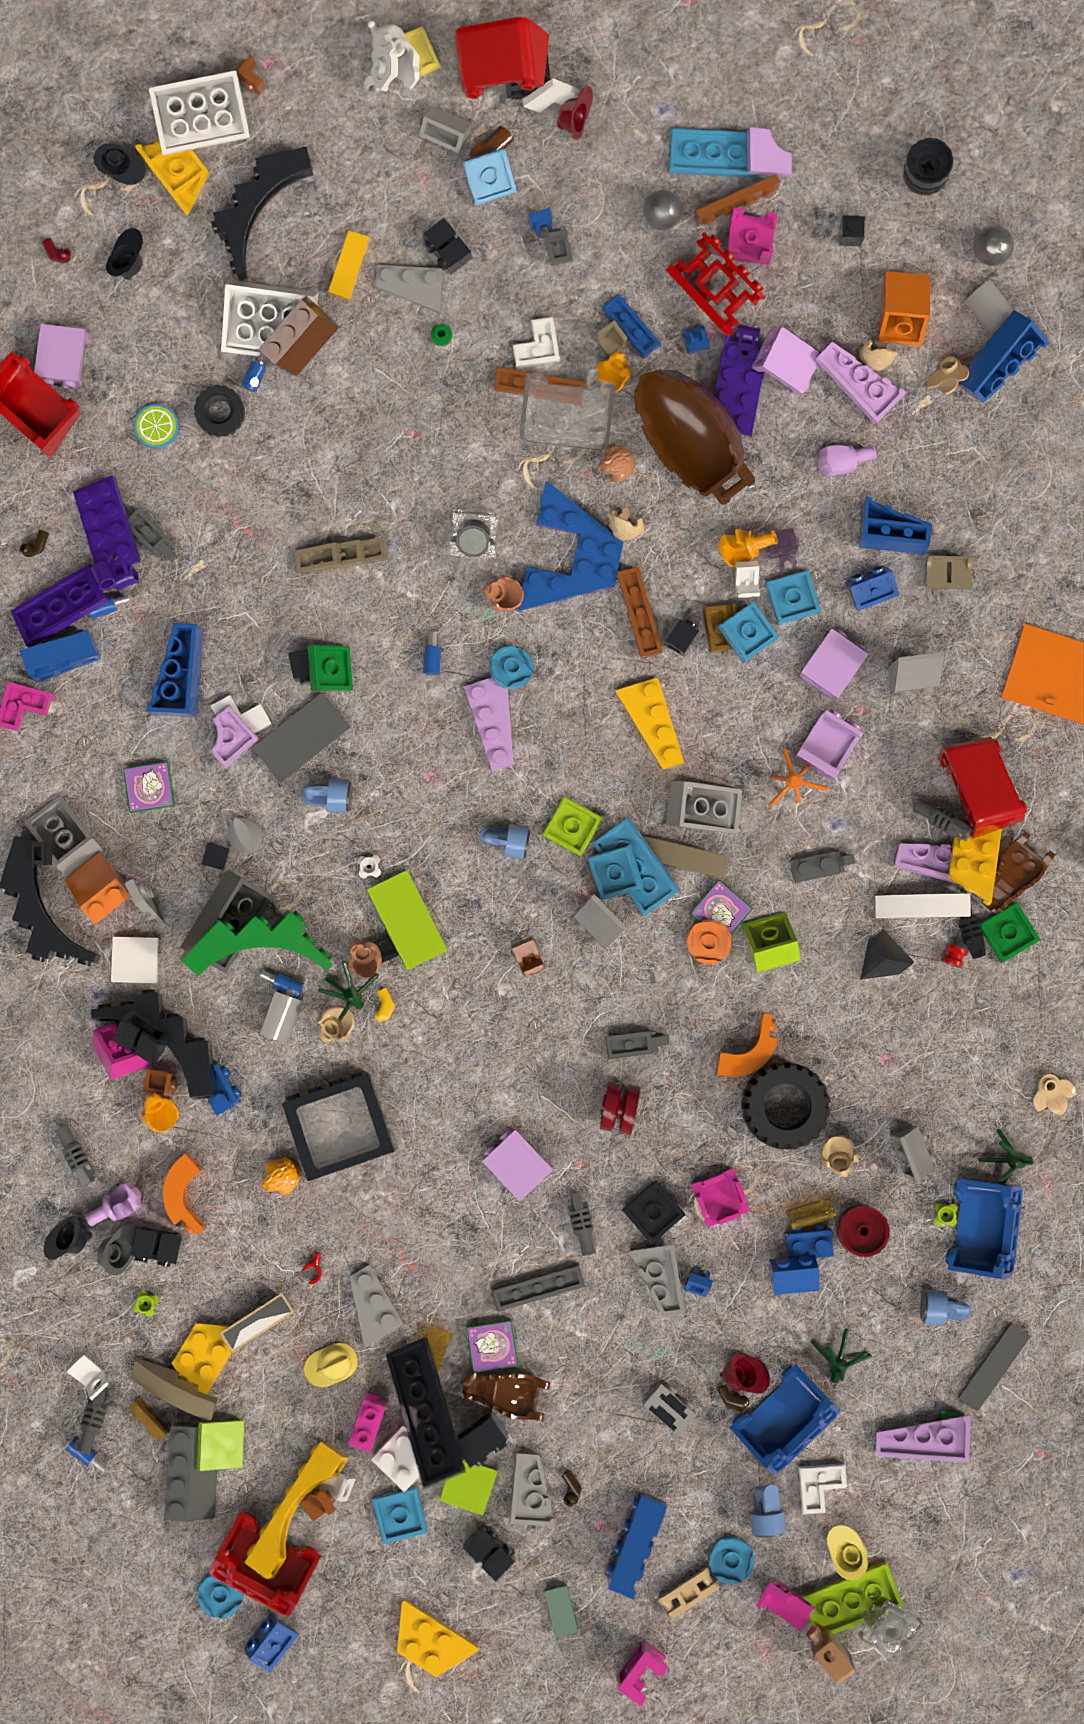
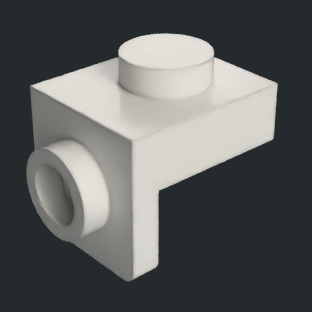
M758 561L736 562L734 584L737 596H759Z

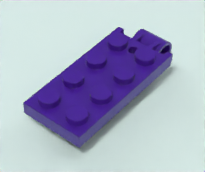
M738 324L735 340L725 336L714 396L728 409L741 435L752 437L764 372H757L752 368L762 345H758L760 328ZM742 351H746L748 355L743 356Z
M111 475L73 491L94 564L100 561H105L108 564L116 581L114 587L117 590L138 583L139 575L132 565L141 562L116 477Z
M105 561L97 562L94 565H86L11 610L15 623L28 648L37 645L109 602V598L104 596L103 591L112 588L116 581Z

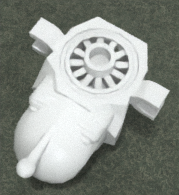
M369 21L368 27L371 29L373 36L371 41L373 65L371 68L372 75L368 76L364 81L365 89L368 90L371 85H374L375 91H387L389 83L396 77L403 81L404 87L413 89L419 80L420 56L408 40H406L407 37L399 26L384 24L378 28L374 21Z

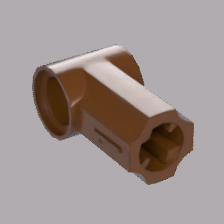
M499 126L484 142H478L470 151L469 156L473 158L503 147L506 149L514 141V138L505 127Z

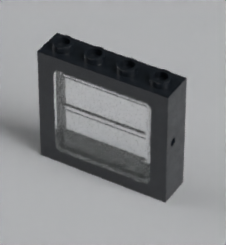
M364 1071L352 1074V1079L343 1082L342 1078L331 1081L328 1088L321 1089V1086L308 1089L309 1094L300 1097L299 1093L286 1097L287 1102L282 1103L308 1182L396 1151L370 1073L365 1075Z

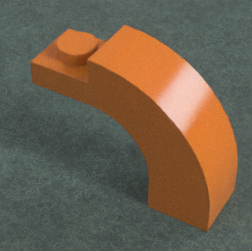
M761 1013L758 1038L755 1045L749 1051L738 1055L719 1052L715 1075L727 1077L745 1076L757 1071L767 1063L773 1055L778 1042V1038L769 1037L770 1033H774L775 1020L772 1019L773 1014Z
M185 1153L173 1164L166 1176L163 1187V1201L166 1212L174 1225L183 1220L185 1222L183 1226L190 1234L195 1233L199 1235L207 1227L189 1208L186 1200V1191L191 1180L203 1168L189 1153Z

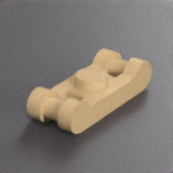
M707 1566L657 1598L659 1604L667 1610L666 1615L670 1620L719 1589V1584L716 1580L713 1581ZM703 1581L706 1586L700 1590L697 1583ZM677 1597L680 1604L674 1606L671 1600Z

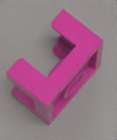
M733 208L727 249L736 258L734 261L770 265L773 254L772 245L777 213L766 212L765 218L745 216L743 215L744 209Z
M643 1639L616 1676L618 1690L641 1707L646 1700V1695L641 1692L644 1688V1683L638 1678L642 1676L646 1667L659 1677H662L668 1669V1665L663 1662L666 1659V1655Z

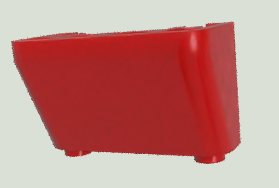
M514 17L457 28L455 31V45L462 92L467 98L478 99L484 95V87L516 82L524 90H534L536 87H543L549 34L532 20L525 17Z
M11 351L0 363V414L51 458L81 414L78 410L80 406L72 398L68 400L63 398L28 366L31 362L21 353L17 356Z
M992 737L942 747L938 758L942 769L947 768L946 773L951 776L965 808V817L967 820L969 819L972 826V839L1024 821L1025 813H1027L1024 800L1019 799L999 753L1001 752L1000 745Z
M240 1511L216 1555L209 1573L220 1582L277 1613L290 1616L322 1555L318 1554V1551L311 1546L300 1547L297 1550L286 1544V1559L274 1578H264L245 1564L248 1558V1550L261 1537L259 1535L261 1530L258 1529L257 1518L250 1513L244 1514Z

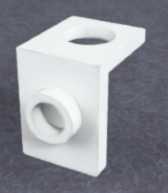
M81 1354L66 1369L70 1375L86 1387L91 1400L109 1384L104 1370L84 1354ZM101 1381L99 1387L93 1390L94 1386Z
M339 1473L337 1478L322 1483L319 1489L324 1492L328 1490L332 1496L337 1497L338 1501H347L355 1479Z

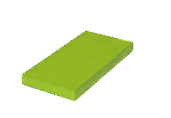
M407 870L366 890L407 971L448 951Z
M886 1561L868 1567L865 1574L857 1580L841 1578L801 1594V1597L816 1607L810 1616L812 1626H817L821 1631L828 1628L833 1634L868 1621L869 1612L874 1606L882 1602H892L900 1608L904 1607Z

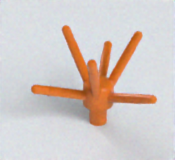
M785 747L782 748L789 775L787 777L771 775V778L786 781L787 785L769 803V807H773L790 788L794 789L797 803L800 804L801 797L798 788L800 785L824 791L828 790L827 786L802 780L801 776L810 768L809 764L805 765L799 773H794L787 749Z

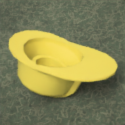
M344 1343L327 1346L308 1357L304 1366L305 1377L314 1386L322 1388L331 1386L354 1373L357 1368V1355L352 1347Z
M846 1525L833 1527L827 1537L833 1565L841 1577L847 1580H857L865 1574L867 1569V1549L853 1528Z

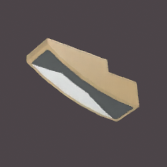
M280 1293L219 1334L232 1353L294 1313L283 1293Z

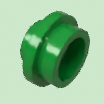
M437 324L432 328L430 336L435 345L446 346L451 342L453 334L449 326ZM440 331L445 332V336L442 338L437 336Z

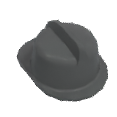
M126 1224L121 1226L112 1237L103 1240L99 1245L97 1263L103 1266L108 1274L116 1276L122 1274L134 1259V1256L130 1255L136 1225Z

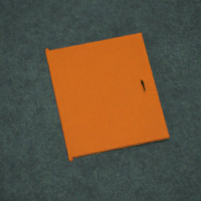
M1022 622V633L1001 698L1084 725V642Z

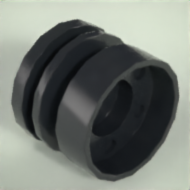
M925 138L916 142L908 152L904 165L903 178L907 187L912 192L924 196L936 194L943 189L953 168L951 149L945 142L937 138ZM925 168H929L928 174L924 173Z

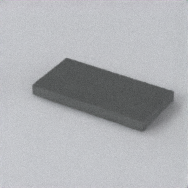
M322 692L253 746L252 749L276 779L282 783L351 727Z

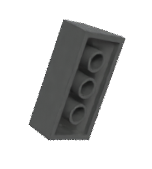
M227 869L180 947L187 950L216 918L220 922L225 919L235 928L232 931L234 933L251 914L256 917L262 915L273 896ZM239 952L227 955L211 966L226 973Z
M174 1422L171 1426L164 1520L190 1522L214 1518L218 1469L197 1470L199 1423Z

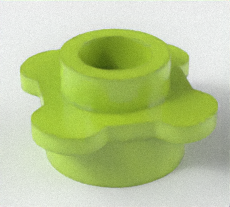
M937 1203L934 1207L936 1211L935 1224L938 1226L942 1224L956 1225L957 1206L952 1203L949 1205Z
M144 1290L140 1291L137 1295L138 1299L133 1305V1310L151 1317L155 1313L154 1308L159 1303V1297L157 1295L151 1296Z

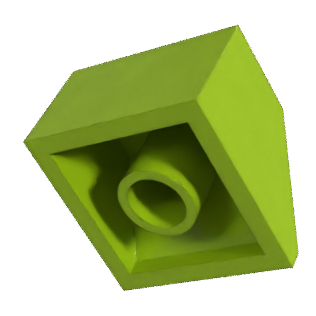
M786 912L742 924L757 973L801 960L798 941Z

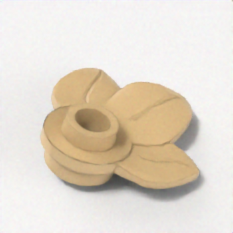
M949 356L942 360L940 369L931 374L927 382V388L939 386L941 392L948 395L957 388L959 381L968 378L969 369L967 366L962 365L959 359Z
M1047 1073L1038 1079V1090L1033 1096V1105L1037 1112L1048 1107L1054 1114L1063 1115L1067 1109L1066 1098L1075 1096L1077 1092L1069 1080L1058 1079L1054 1074ZM1052 1082V1086L1047 1089V1084Z

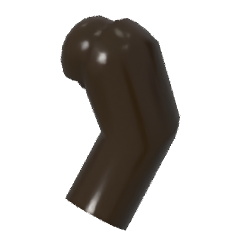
M38 530L34 542L21 544L19 549L21 554L25 557H33L42 553L45 549L49 533Z
M727 1384L717 1388L727 1408L744 1411L749 1406V1398L745 1395L740 1397L733 1396Z
M568 1470L561 1476L568 1486L563 1501L566 1506L572 1507L578 1503L582 1487L572 1471Z

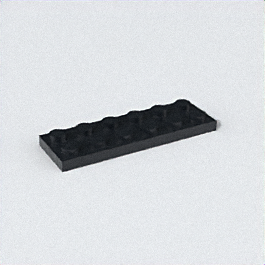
M421 1338L386 1354L423 1489L431 1488L466 1473L428 1338Z

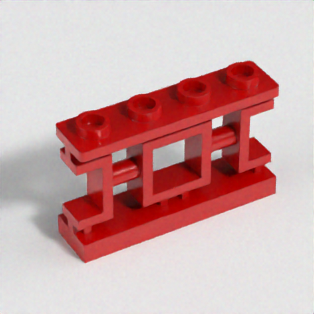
M704 232L702 234L703 238L696 241L702 251L688 265L679 258L676 261L677 264L675 266L671 264L666 271L717 327L729 336L734 331L732 327L739 323L733 314L748 299L757 306L760 299L764 300L766 298L762 293L764 288L756 279L753 282L750 281L747 277L750 273L742 264L738 267L733 261L736 258L728 249L724 252L720 249L719 246L722 243L714 234L709 237ZM709 244L726 261L724 265L718 259L710 266L704 262L712 254L707 248ZM697 268L702 272L695 280L700 287L699 290L681 273L683 270L689 275ZM721 269L730 281L714 296L705 284ZM737 274L754 291L752 295L746 289L738 297L732 292L740 284L735 278ZM725 298L731 303L723 311L728 317L726 321L709 303L711 300L717 306Z

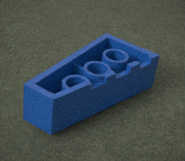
M1014 310L968 366V378L959 381L958 384L966 393L984 403L1005 384V379L1008 376H1014L1018 373L1021 364L1026 360L1031 361L1036 356L1035 352L1041 346L1045 348L1050 342L1031 319Z
M174 623L167 644L166 655L159 669L160 674L156 685L154 684L153 695L145 712L158 716L197 718L204 633L202 627L197 624Z
M640 1492L639 1497H634L630 1510L633 1511L630 1519H625L622 1527V1532H624L621 1541L617 1540L613 1550L616 1556L613 1563L609 1562L604 1575L607 1576L608 1590L630 1599H635L637 1592L634 1585L636 1581L641 1580L645 1568L643 1561L650 1557L654 1541H652V1538L657 1537L667 1509L665 1501Z

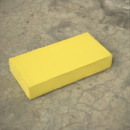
M423 26L405 33L406 40H408L420 56V76L441 68Z

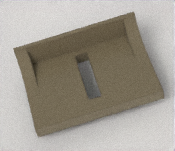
M928 556L926 558V589L971 590L973 557ZM947 563H951V583H947Z

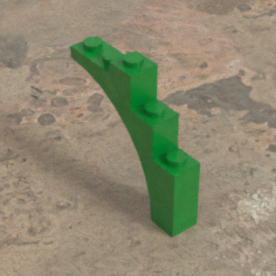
M288 909L269 929L267 927L270 923L261 915L256 917L251 914L234 933L232 931L235 928L225 919L220 922L216 918L179 957L180 961L197 976L210 965L227 955L245 949L260 947L281 948L297 952L315 961L326 971L333 965L329 961L331 956L323 948L317 950L312 945L315 941L306 932L303 935L301 934L307 928L302 923L305 919L296 910L292 913Z

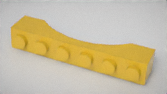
M328 1442L317 1443L310 1452L311 1458L307 1464L305 1463L301 1466L297 1473L299 1477L294 1484L292 1483L285 1492L286 1497L282 1504H278L272 1513V1520L262 1528L259 1534L261 1536L260 1539L247 1552L248 1558L245 1564L266 1579L274 1578L286 1559L287 1531L291 1518L300 1502L314 1488L326 1481L337 1478L349 1457Z

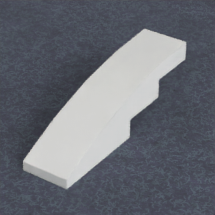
M970 894L875 896V918L971 916Z

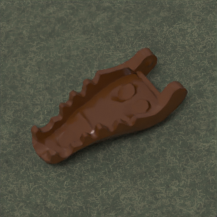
M1024 831L1020 837L1009 845L1002 855L996 870L992 903L990 906L984 905L995 913L1002 912L1013 899L1020 896L1026 889L1035 885L1042 878L1056 854L1048 851L1043 858L1024 844L1031 836L1028 832Z
M523 1373L469 1374L464 1380L462 1391L466 1400L482 1403L484 1406L498 1411L511 1419L543 1422L545 1414L536 1411L540 1388L549 1389L551 1382Z

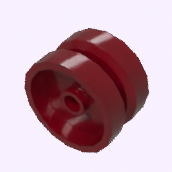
M608 1081L600 1111V1130L611 1132L614 1129L616 1118H618L619 1133L632 1134L641 1087L628 1085L625 1089L624 1097H621V1083Z
M856 1204L847 1207L840 1214L836 1222V1235L839 1243L850 1253L858 1257H871L879 1254L886 1247L890 1238V1227L887 1219L880 1211L868 1205ZM862 1227H865L864 1229L867 1230L865 1234L860 1233Z

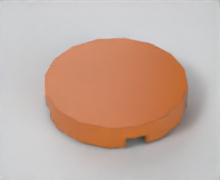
M704 919L696 923L689 931L687 947L690 954L698 962L716 964L725 959L730 953L732 935L728 927L721 921Z

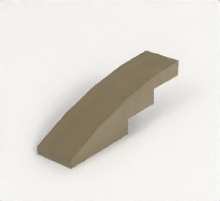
M385 537L364 541L358 539L339 544L334 542L294 551L297 573L332 570L389 560Z
M643 836L663 865L715 878H725L729 857Z
M136 1358L131 1374L132 1380L165 1402L190 1414L211 1421L218 1398L197 1391L199 1387L197 1384L179 1379L180 1372Z

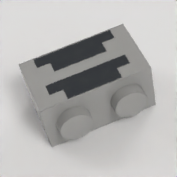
M660 1381L642 1401L643 1405L679 1436L696 1416L693 1410L695 1406L687 1398L681 1400L676 1395L678 1391L670 1383L663 1384Z

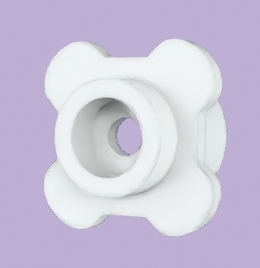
M377 855L359 857V876L361 878H366L367 876L379 877L381 874L378 866L380 858Z

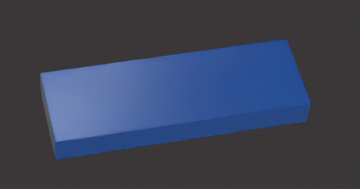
M617 294L602 307V311L611 321L615 320L626 335L627 340L643 359L661 346V342L620 294Z

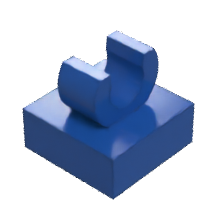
M550 208L529 214L531 231L536 229L538 237H541V227H547L548 231L552 230V213Z
M704 325L683 331L682 335L688 355L710 349Z
M695 1267L685 1283L684 1290L706 1297L713 1280L709 1279V1271L702 1277L698 1275L699 1268Z

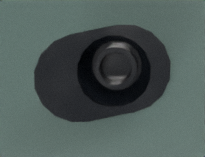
M116 141L99 146L95 151L93 157L94 164L103 174L125 185H135L144 178L146 168L143 160L137 154L128 150L122 143Z
M129 228L118 237L106 262V271L109 275L122 276L124 279L130 280L141 270L143 259L140 251L143 244V236L138 229Z
M71 1216L49 1233L44 1243V1255L49 1260H55L66 1253L77 1254L83 1250L86 1242L92 1238V1233L80 1223L77 1216Z

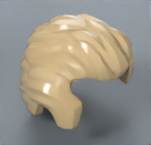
M872 340L865 342L859 349L861 361L864 365L869 366L875 371H881L888 367L898 354V351L895 349H887L889 343L886 340L880 343L875 350L871 348Z
M623 507L620 514L611 510L608 516L610 529L613 535L620 540H632L645 531L641 517L636 521H628V517L631 515L628 507Z
M332 1006L319 1014L317 1018V1023L320 1025L318 1037L322 1042H331L339 1038V1041L345 1042L350 1037L355 1024L354 1015L351 1011L348 1010L342 1021H338V1017L344 1009L343 1006Z
M840 1134L831 1136L827 1139L822 1149V1165L825 1168L831 1169L837 1177H847L851 1171L852 1163L859 1160V1154L849 1138Z

